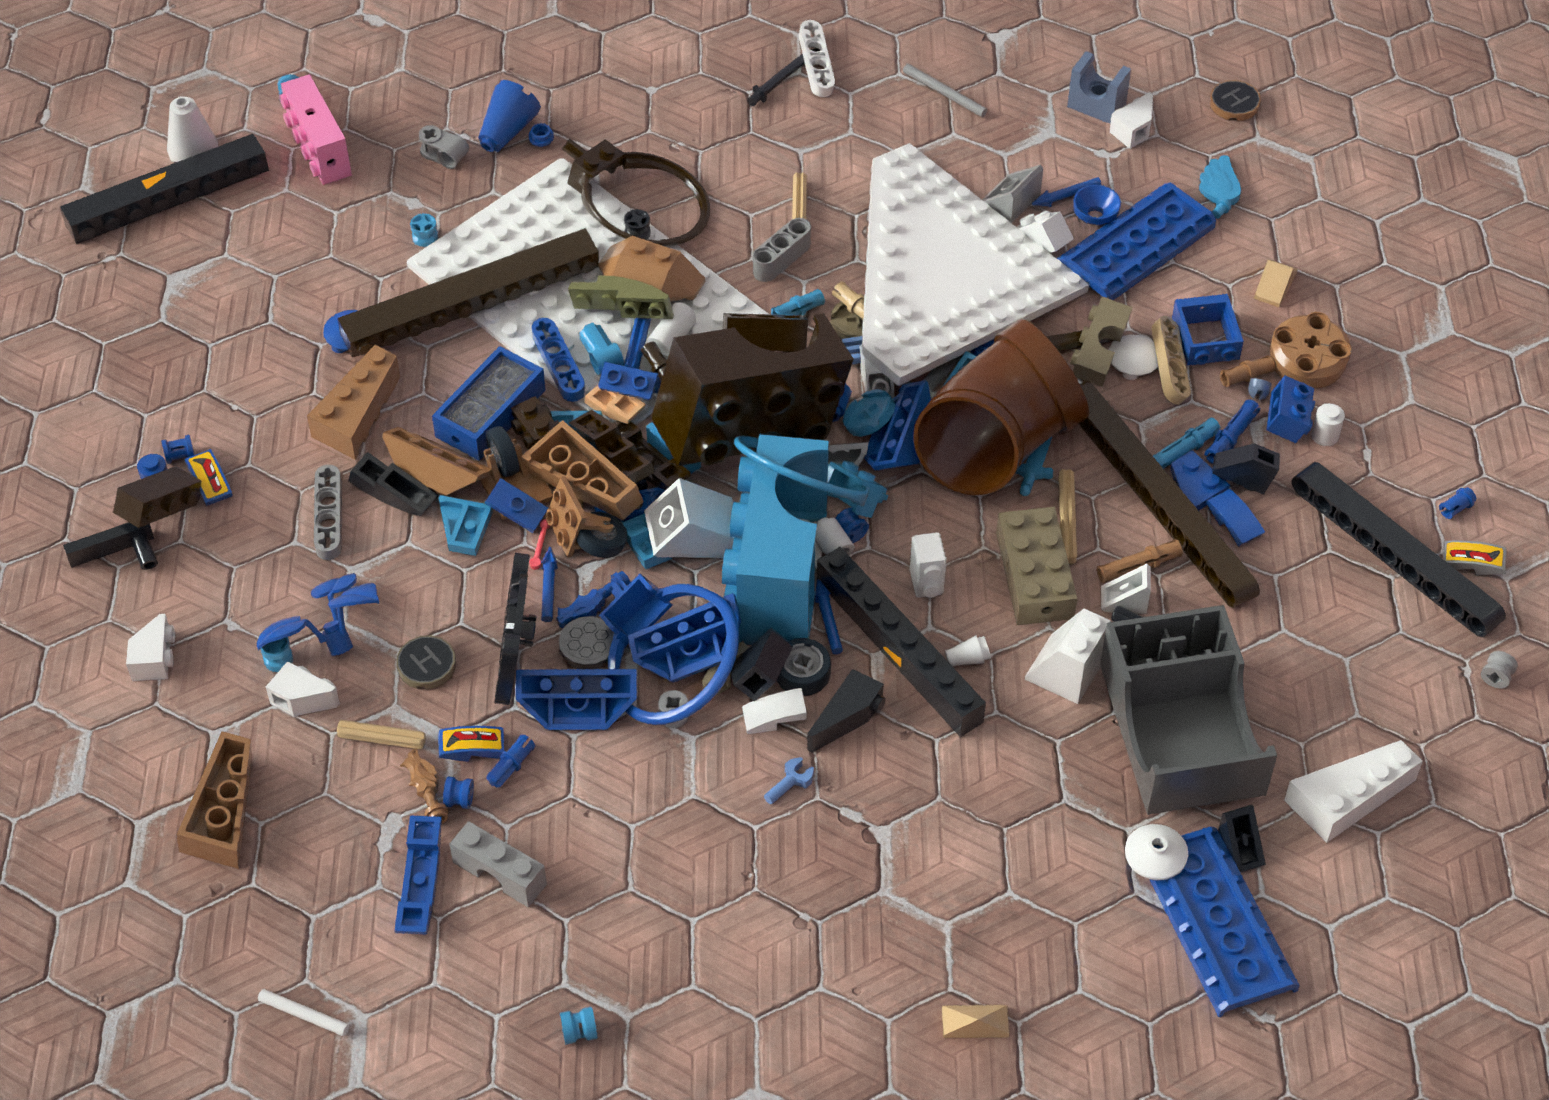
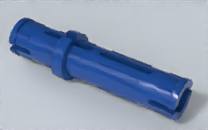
M1250 399L1246 400L1227 426L1215 435L1214 442L1204 453L1210 463L1213 464L1216 453L1233 449L1236 446L1238 437L1260 412V407L1257 408L1259 406L1257 402Z

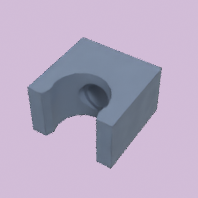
M1086 51L1071 71L1067 107L1111 124L1112 113L1126 106L1131 68L1123 66L1112 81L1106 80L1094 69V54Z

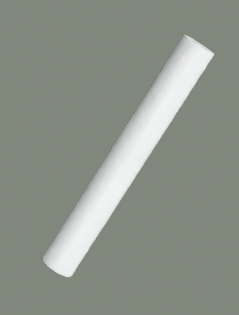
M262 989L259 993L258 1001L336 1034L345 1036L349 1030V1024L266 989Z

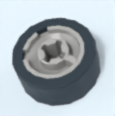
M808 638L790 640L793 648L777 678V683L785 691L801 688L803 696H810L820 692L828 684L831 675L829 652L824 645L816 640Z

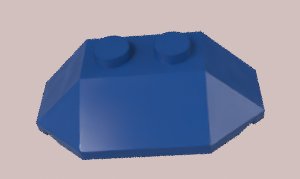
M926 380L903 384L898 390L899 394L893 398L895 402L893 415L882 428L872 433L864 460L874 470L920 464L914 446V427L919 415L931 401L929 383Z
M732 593L722 597L732 608L738 622V627H740L742 620L736 595ZM709 602L628 635L633 662L672 683L719 665L726 645V627L720 611L713 603Z
M637 669L516 670V701L547 730H607L637 700Z

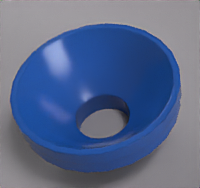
M1103 185L1085 186L1076 192L1073 200L1075 214L1087 224L1097 226L1113 221L1119 214L1121 206L1118 194L1111 188ZM1099 211L1102 213V216L1092 217L1088 213Z

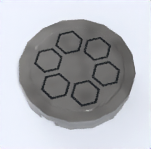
M593 616L580 617L571 621L562 629L559 636L560 654L568 661L569 665L577 669H598L603 667V663L608 661L614 632L601 618Z

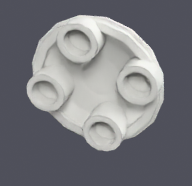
M1130 334L1122 336L1120 342H1112L1109 350L1115 352L1111 363L1112 366L1122 372L1123 377L1128 380H1135L1139 376L1150 374L1159 369L1154 341L1150 338Z

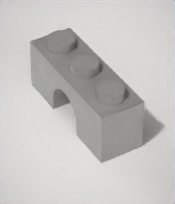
M469 821L449 843L454 864L476 877H479L484 870L489 872L500 882L503 893L527 907L532 904L547 885L543 864Z

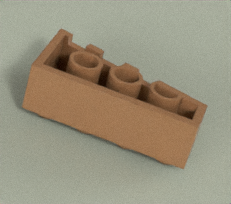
M374 345L307 415L311 437L356 460L362 442H365L369 436L370 427L379 418L381 407L384 403H387L400 379L397 356Z

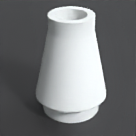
M975 635L959 645L945 650L947 660L952 667L984 664V660L991 659L984 636L977 638Z

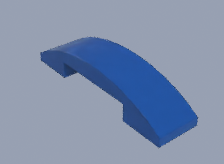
M410 815L406 842L408 848L401 901H398L395 933L427 935L438 877L442 828L441 817Z

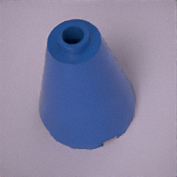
M501 80L494 87L478 136L481 147L486 151H500L538 115L541 109L540 102L534 94L530 93L528 96L524 93L522 85L509 80Z

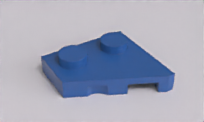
M1193 450L1171 463L1170 471L1173 480L1198 511L1207 506V500L1230 488V484L1226 480L1212 474L1213 468Z

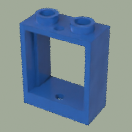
M1228 294L1175 300L1172 319L1179 328L1187 366L1240 360L1244 341ZM1220 320L1226 337L1225 341L1193 344L1187 324Z

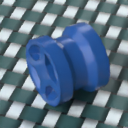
M853 507L841 511L835 519L852 543H855L868 532L869 524L865 519L859 518V515L852 511Z
M448 776L444 786L443 804L446 807L460 805L463 809H470L474 794L473 779L466 778L463 781H459L455 777Z

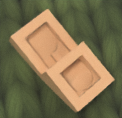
M598 385L585 396L584 403L594 410L602 411L603 415L626 424L646 407V404L636 397L600 390Z

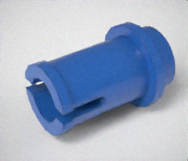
M1468 487L1459 488L1454 496L1439 505V510L1446 507L1447 509L1442 511L1441 514L1446 519H1452L1465 508H1472L1476 501V495Z

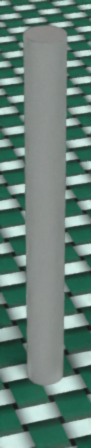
M910 64L904 66L903 72L980 117L986 115L987 108L914 66Z

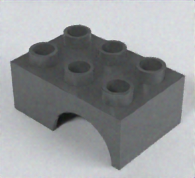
M1224 605L1109 622L1106 625L1100 667L1147 815L1267 795L1277 753L1274 745L1268 746L1266 751L1263 752L1251 730L1243 687L1245 663Z

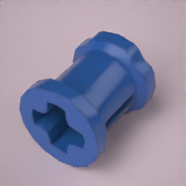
M190 434L185 435L183 439L169 442L166 439L162 440L167 464H171L173 460L195 455Z

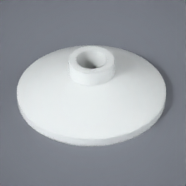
M1149 824L1139 827L1130 834L1125 846V856L1130 867L1139 875L1151 880H1166L1175 877L1184 869L1188 859V848L1183 837L1172 828L1159 824ZM1153 845H1159L1163 848L1157 849Z

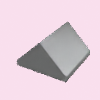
M1037 165L1008 174L982 200L1012 223L1041 195L1043 167Z

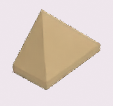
M1007 1005L942 1006L944 1038L1009 1037Z

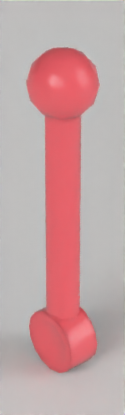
M546 519L540 522L541 532L535 555L529 561L530 567L534 570L541 567L540 555L546 531L550 528Z

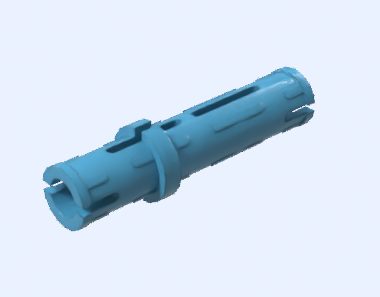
M1211 417L1198 427L1188 429L1185 435L1154 454L1153 457L1164 469L1189 451L1198 450L1203 447L1204 442L1214 437L1221 427L1217 420Z

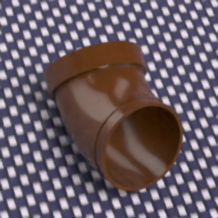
M1019 319L998 333L994 338L993 345L964 366L931 399L916 421L914 427V446L918 458L926 471L940 484L962 494L985 495L1004 487L1014 476L1021 464L1056 433L1066 434L1089 417V406L1076 376L1056 347L1036 326L1027 320Z

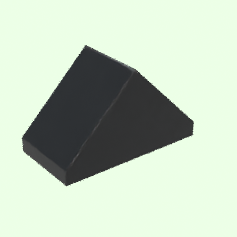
M1248 805L1222 813L1218 831L1240 873L1266 865L1254 806Z

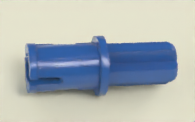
M520 735L507 752L501 753L499 762L486 777L492 787L500 788L514 771L521 769L523 760L536 747L532 739L523 748L522 746L529 737Z

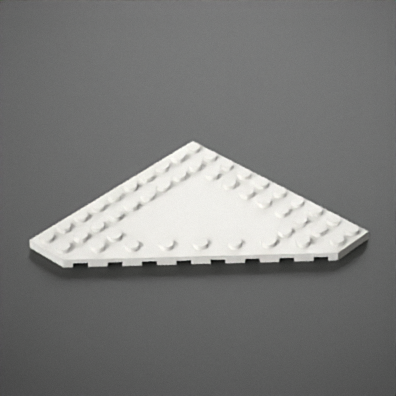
M910 143L873 158L870 182L861 355L898 386L964 354L966 351L968 352L994 339L998 333L1019 319L1031 321L1088 292L1090 284L1043 249L1041 245L1030 239L1023 231L1019 230L1004 216L995 211Z

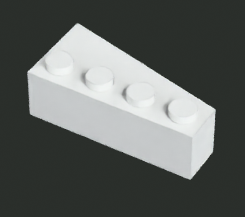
M1400 740L1291 780L1284 801L1327 843L1416 781L1423 761Z

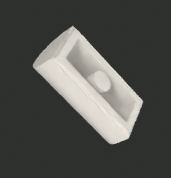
M675 303L672 306L673 319H662L646 340V344L652 341L656 342L662 354L667 357L673 337L687 335L696 323L694 311L684 303Z

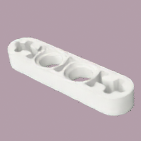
M806 20L800 26L799 39L810 87L815 95L828 97L833 93L835 79L823 29L818 22ZM810 47H816V48H818L820 51H819V52H813V51H811L809 48H810ZM813 65H821L825 69H816Z

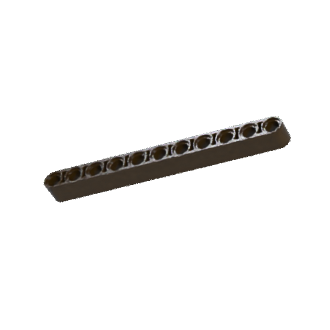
M1085 381L1080 383L1088 402L1089 417L1081 422L1079 426L1169 535L1179 541L1183 552L1226 604L1231 608H1235L1259 596L1260 588L1255 577L1091 382Z

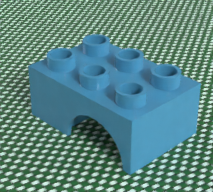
M759 434L756 453L795 472L828 483L829 441ZM741 456L738 471V491H742L740 502H733L730 519V537L735 538L732 549H725L722 567V584L726 585L724 596L732 593L736 595L742 620L739 627V643L744 641L746 645H752L771 627L788 641L797 638L809 639L816 592L815 540L817 524L800 519L818 522L820 519L827 517L828 492L790 479L748 457Z

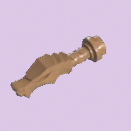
M415 748L408 753V757L400 767H405L410 771L411 780L409 786L416 787L417 795L424 798L425 802H427L428 808L425 810V816L441 817L443 824L448 819V809L445 804L439 803L436 796L439 790V776L434 765L425 759H421L418 750Z

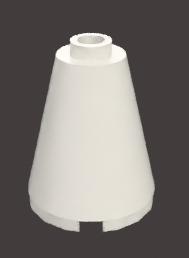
M189 97L174 99L169 108L167 153L173 163L174 161L179 162L218 147V141L195 101Z

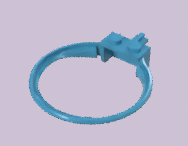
M738 436L734 439L735 447L748 458L790 479L828 492V496L838 498L853 507L852 511L857 515L872 518L877 503H882L883 500L887 501L889 495L886 494L887 488L874 481L876 476L866 471H858L859 466L852 462L844 460L842 464L831 461L828 464V483L779 465L748 448H757L759 438Z

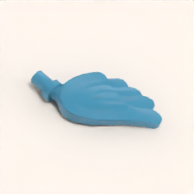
M1223 155L1219 160H1210L1209 165L1200 174L1201 183L1199 184V191L1208 200L1216 203L1212 213L1215 219H1219L1223 214L1230 211L1231 205L1236 204L1240 200L1241 186L1232 169L1229 156Z

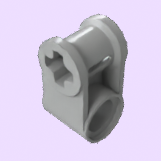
M425 126L419 131V139L422 142L420 147L422 157L437 162L446 168H455L469 151V145L466 140L458 135L441 130L436 126Z

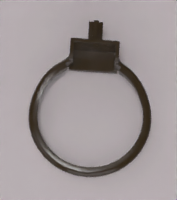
M568 139L562 147L564 152L575 159L567 184L581 194L582 203L586 210L600 224L616 235L625 239L634 236L609 223L597 211L592 199V185L589 182L591 178H594L604 170L613 174L619 166H622L623 169H658L669 172L685 182L698 200L700 217L697 224L689 232L670 239L644 240L662 246L679 245L692 240L706 227L710 217V202L707 193L690 172L675 162L649 153L622 152L606 139L588 151L571 139Z

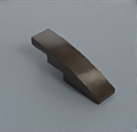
M590 410L569 422L573 430L634 483L655 472L652 462L638 454L635 444L621 436L618 426L595 411Z

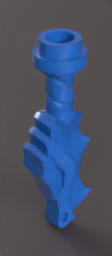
M623 571L615 572L611 575V583L609 582L603 588H600L598 591L597 589H592L585 596L578 594L577 599L569 607H558L556 620L559 627L564 628L568 623L580 617H596L597 612L601 611L602 606L605 605V599L612 594L611 591L614 589L612 584L615 581L619 584L623 580L629 585L631 583L629 577Z

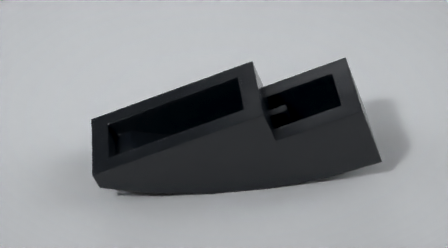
M368 452L351 470L348 482L372 497L394 508L417 516H422L438 496L434 491L395 464L391 463L388 467Z

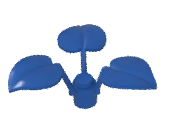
M355 573L330 579L317 585L311 591L312 598H321L328 595V606L331 608L333 621L326 623L323 626L324 631L321 633L308 619L301 620L300 616L279 620L269 625L260 634L257 640L258 651L268 643L300 632L305 626L317 636L320 643L326 642L332 656L349 651L353 644L345 627L342 607L367 603L379 604L376 585L374 583H366L351 588L357 581ZM343 592L341 596L334 598L335 593Z

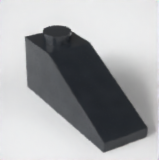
M852 669L807 733V750L813 753L868 723L873 714H878L885 704L886 698L883 697L884 684Z

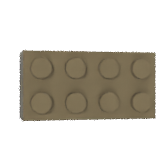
M1055 507L999 512L996 536L1016 624L1026 625L1070 620L1075 616L1077 595Z

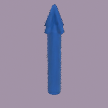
M1096 177L1048 193V190H1046L1032 202V205L1052 207L1051 203L1075 196L1076 192L1085 186L1101 185V180Z
M549 547L541 562L543 563L541 620L544 622H551L553 620L555 570L558 569L553 549Z
M818 579L816 582L815 603H819L832 654H840L843 652L830 604L831 599L829 595L831 593Z

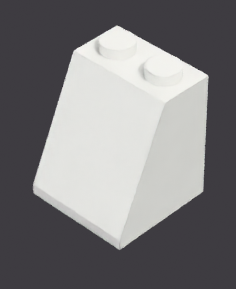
M681 478L676 480L644 510L653 555L657 557L724 558L725 549H732L735 538L730 537L732 497Z
M1082 609L1051 634L1025 675V680L1078 704L1100 669L1106 625L1111 620L1089 610Z

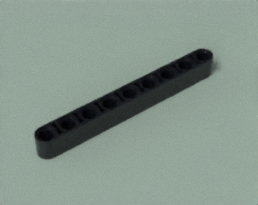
M1313 462L1292 478L1291 484L1299 496L1473 634L1485 637L1506 619L1505 610L1496 600L1322 464Z

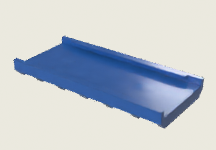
M1171 182L1165 183L1057 259L1090 284L1089 287L1098 294L1115 300L1212 231L1216 226V219L1210 210Z
M1210 826L1181 835L1188 848V859L1184 869L1170 879L1149 880L1218 1017H1222L1224 1012L1290 990L1293 993L1297 992L1300 985L1218 829ZM1153 845L1157 849L1163 848L1159 845Z

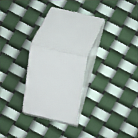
M1145 564L1102 585L1101 609L1104 612H1113L1117 606H1121L1136 614H1146L1151 592L1150 566Z

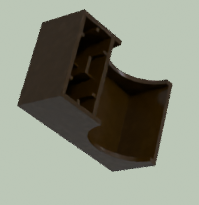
M824 313L815 314L813 317L816 325L809 346L796 352L782 353L760 348L742 337L735 327L673 337L651 420L678 466L699 462L713 465L723 461L726 457L742 455L743 453L734 445V439L738 436L759 438V434L813 440L827 439L854 359ZM748 447L754 452L757 451V448Z

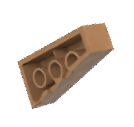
M563 420L521 456L530 475L557 487L560 477L566 476L577 498L621 520H624L644 502L637 485Z
M221 731L177 832L180 853L239 868L252 764L251 739Z

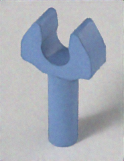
M799 757L785 763L786 777L764 795L765 800L769 804H773L794 785L805 789L809 787L813 780L814 767H810L803 774H798L796 771L803 766V758Z

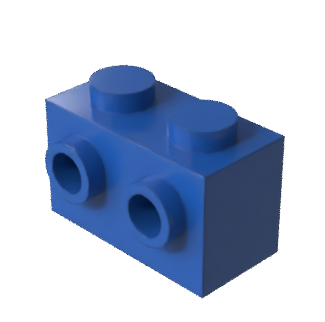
M1285 375L1271 392L1266 430L1294 443H1297L1303 434L1307 435L1313 425L1311 413L1315 406V401L1313 400L1314 388Z

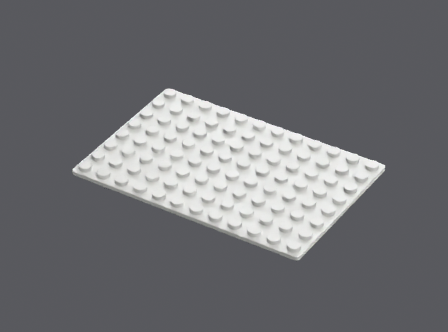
M561 158L409 258L407 266L430 285L586 228L599 251V262L610 246L625 240V238L608 230L586 210L582 203L581 194L567 184L572 164ZM590 179L592 199L597 211L609 223L624 231V216L631 209ZM651 224L649 225L651 234L648 239H669ZM679 245L665 246L680 251L705 277V283L694 300H687L685 298L678 301H670L672 306L680 302L688 305L694 311L696 323L687 335L722 330L723 313L768 314ZM599 267L591 272L578 274L564 282L551 284L540 291H532L518 299L505 301L491 309H484L469 316V318L511 352L542 367L545 379L557 388L532 336V324L535 320L539 318L553 320L584 379L585 396L599 384L601 374L597 375L594 371L589 353L579 338V332L583 330L585 325L590 323L601 325L611 343H617L625 362L635 318H622L620 310L574 309L568 291L570 283L596 282L598 276L603 275ZM651 318L646 340L662 319ZM542 330L545 334V339L548 338V332ZM550 347L546 351L549 353H557L561 349L558 347ZM642 355L639 369L652 372V367L644 355ZM563 365L559 366L556 370L566 372L570 367ZM569 381L568 387H571L572 390H574L575 388L573 387L572 382ZM653 393L651 400L640 399L646 404V407L631 420L635 425L653 413L658 394ZM585 396L581 400L574 402L584 411H596L584 403ZM602 414V416L610 422H616V420H613Z

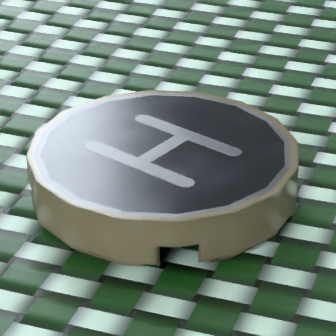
M428 635L411 639L401 647L397 655V671L402 681L413 688H417V686L425 687V689L436 688L446 683L454 673L456 664L455 652L451 645L440 637Z

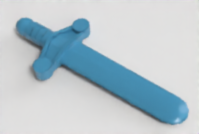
M1052 437L1039 446L1028 457L1026 464H1021L1015 474L1024 477L1020 487V494L1022 496L1030 494L1035 480L1053 478V469L1042 467Z

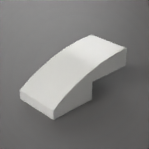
M801 688L768 695L742 706L747 734L777 730V723L806 720L807 716Z

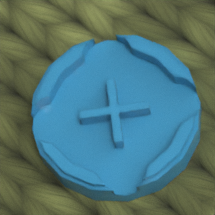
M874 389L862 394L863 398L857 402L855 399L850 403L843 417V423L850 434L858 437L870 435L889 421L894 413L895 402L885 390Z

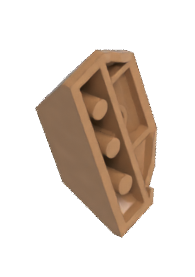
M635 236L610 246L598 264L603 275L629 278L649 284L669 295L670 301H678L685 298L687 300H694L705 283V277L680 251Z
M396 427L383 432L382 438L395 465L425 486L431 488L438 495L446 496L491 475L492 469L418 434L410 433L404 428Z

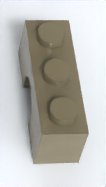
M1103 296L1098 306L1093 304L1088 320L1092 321L1089 328L1084 326L1079 342L1083 343L1081 350L1075 349L1070 364L1074 365L1073 373L1076 378L1089 381L1101 387L1103 386L1115 352L1104 348L1099 341L1102 339H1112L1120 342L1133 307Z

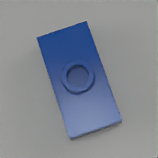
M502 478L499 479L485 501L486 505L531 533H534L545 516L547 509H549Z

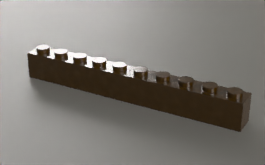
M586 228L339 317V332L352 358L366 355L374 345L379 347L391 346L397 341L411 336H418L424 331L435 327H442L459 318H467L478 311L491 309L497 304L518 299L532 291H540L551 284L564 282L570 277L581 273L591 272L598 267L599 251Z

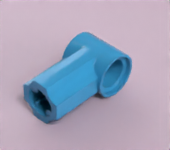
M594 323L585 325L583 330L579 332V338L589 353L590 361L596 374H602L605 362L623 366L624 358L617 343H611L601 325Z

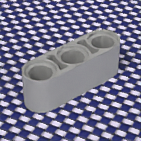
M804 218L790 220L753 252V276L756 280L761 282L773 280L810 248L811 224L808 220Z

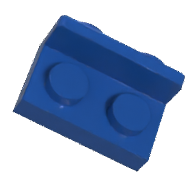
M605 362L598 387L600 390L651 400L653 393L658 394L661 379L658 373Z

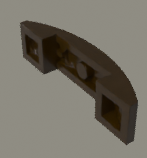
M619 421L613 423L618 426L621 436L635 444L638 454L652 462L655 472L645 478L647 481L661 489L667 490L679 478L686 480L691 477L690 471L683 465L678 466L674 458L668 460L656 448L650 445L643 438L641 429L632 421L628 424Z

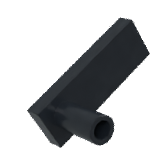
M128 522L63 545L71 568L130 547L134 548L141 569L149 570L158 564L150 540L154 539L150 524L138 528Z

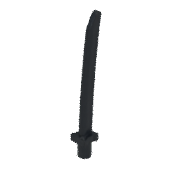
M818 48L810 49L813 52L820 51ZM803 54L790 62L761 87L755 85L753 87V94L747 99L748 103L751 106H755L760 100L765 103L768 93L805 64Z

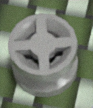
M1494 651L1488 657V664L1481 671V678L1494 688H1506L1512 679L1511 675L1517 670L1518 663L1510 654L1503 651Z
M677 690L663 693L658 701L659 712L675 709V707L672 708L671 706L680 707L688 702L686 695ZM689 717L675 723L666 724L665 726L679 728L688 721Z

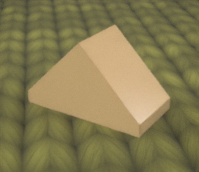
M1267 260L1254 299L1280 307L1298 269L1274 260Z

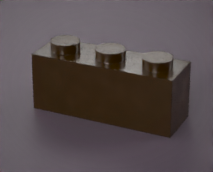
M723 313V329L735 327L742 337L760 348L789 353L800 351L807 347L808 319L803 315Z
M177 466L118 487L113 513L140 528L196 506L200 498L199 492L202 481Z

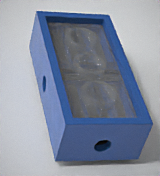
M499 346L432 415L435 437L480 461L485 456L484 450L488 449L486 432L498 426L503 427L507 432L512 427L510 420L513 419L511 407L534 396L538 399L546 391L544 369Z

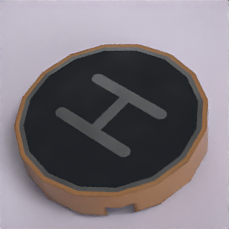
M1227 80L1217 84L1210 95L1211 109L1215 114L1227 120H1230V117L1237 118V121L1252 118L1258 112L1261 101L1260 94L1255 87L1247 82L1238 80Z

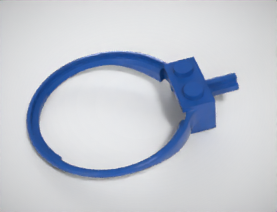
M639 574L629 585L623 580L619 584L615 581L612 584L614 589L611 591L615 599L599 615L614 632L608 655V669H620L623 653L629 644L628 635L654 625L673 606L670 602L671 600L683 596H697L710 601L720 611L726 627V645L721 663L706 687L689 702L669 711L647 712L635 707L633 704L625 711L635 720L651 725L671 724L691 716L703 708L718 693L735 663L739 646V627L732 608L718 594L692 584H676L658 588L642 574Z

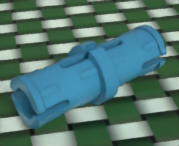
M815 289L803 296L796 295L791 297L789 302L771 308V314L804 316L806 311L824 305L825 298L821 290Z

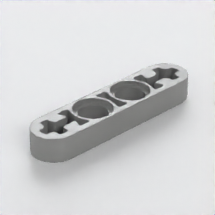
M323 465L315 472L314 545L318 557L323 560H331L338 557L342 550V480L339 469L334 465ZM326 477H331V478H330V485H331V487H328V486L326 487V484H325ZM325 497H333L336 499L332 504L324 505L321 503L322 499H324ZM326 519H333L336 521L334 525L330 527H323L320 525L322 521ZM325 537H330L331 544L329 548H325Z

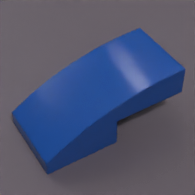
M1231 489L1206 501L1219 526L1225 524L1238 547L1265 533L1263 527L1248 506Z

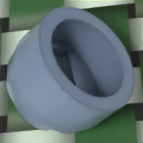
M1251 378L1248 392L1253 399L1256 394H1259V400H1263L1268 397L1272 383L1262 379Z

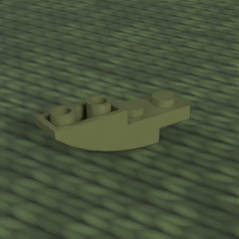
M599 275L596 282H571L568 288L574 309L620 310L622 318L673 319L674 317L669 295L658 288L637 280Z

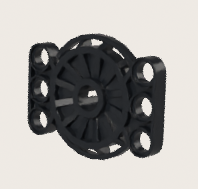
M515 553L505 610L495 704L510 705L519 645H525V647L533 646V641L529 640L534 639L537 616L533 614L523 615L528 580L529 554Z

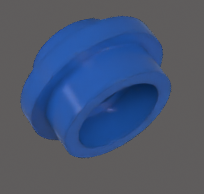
M539 123L532 126L528 137L532 145L544 147L553 142L554 133L547 124Z

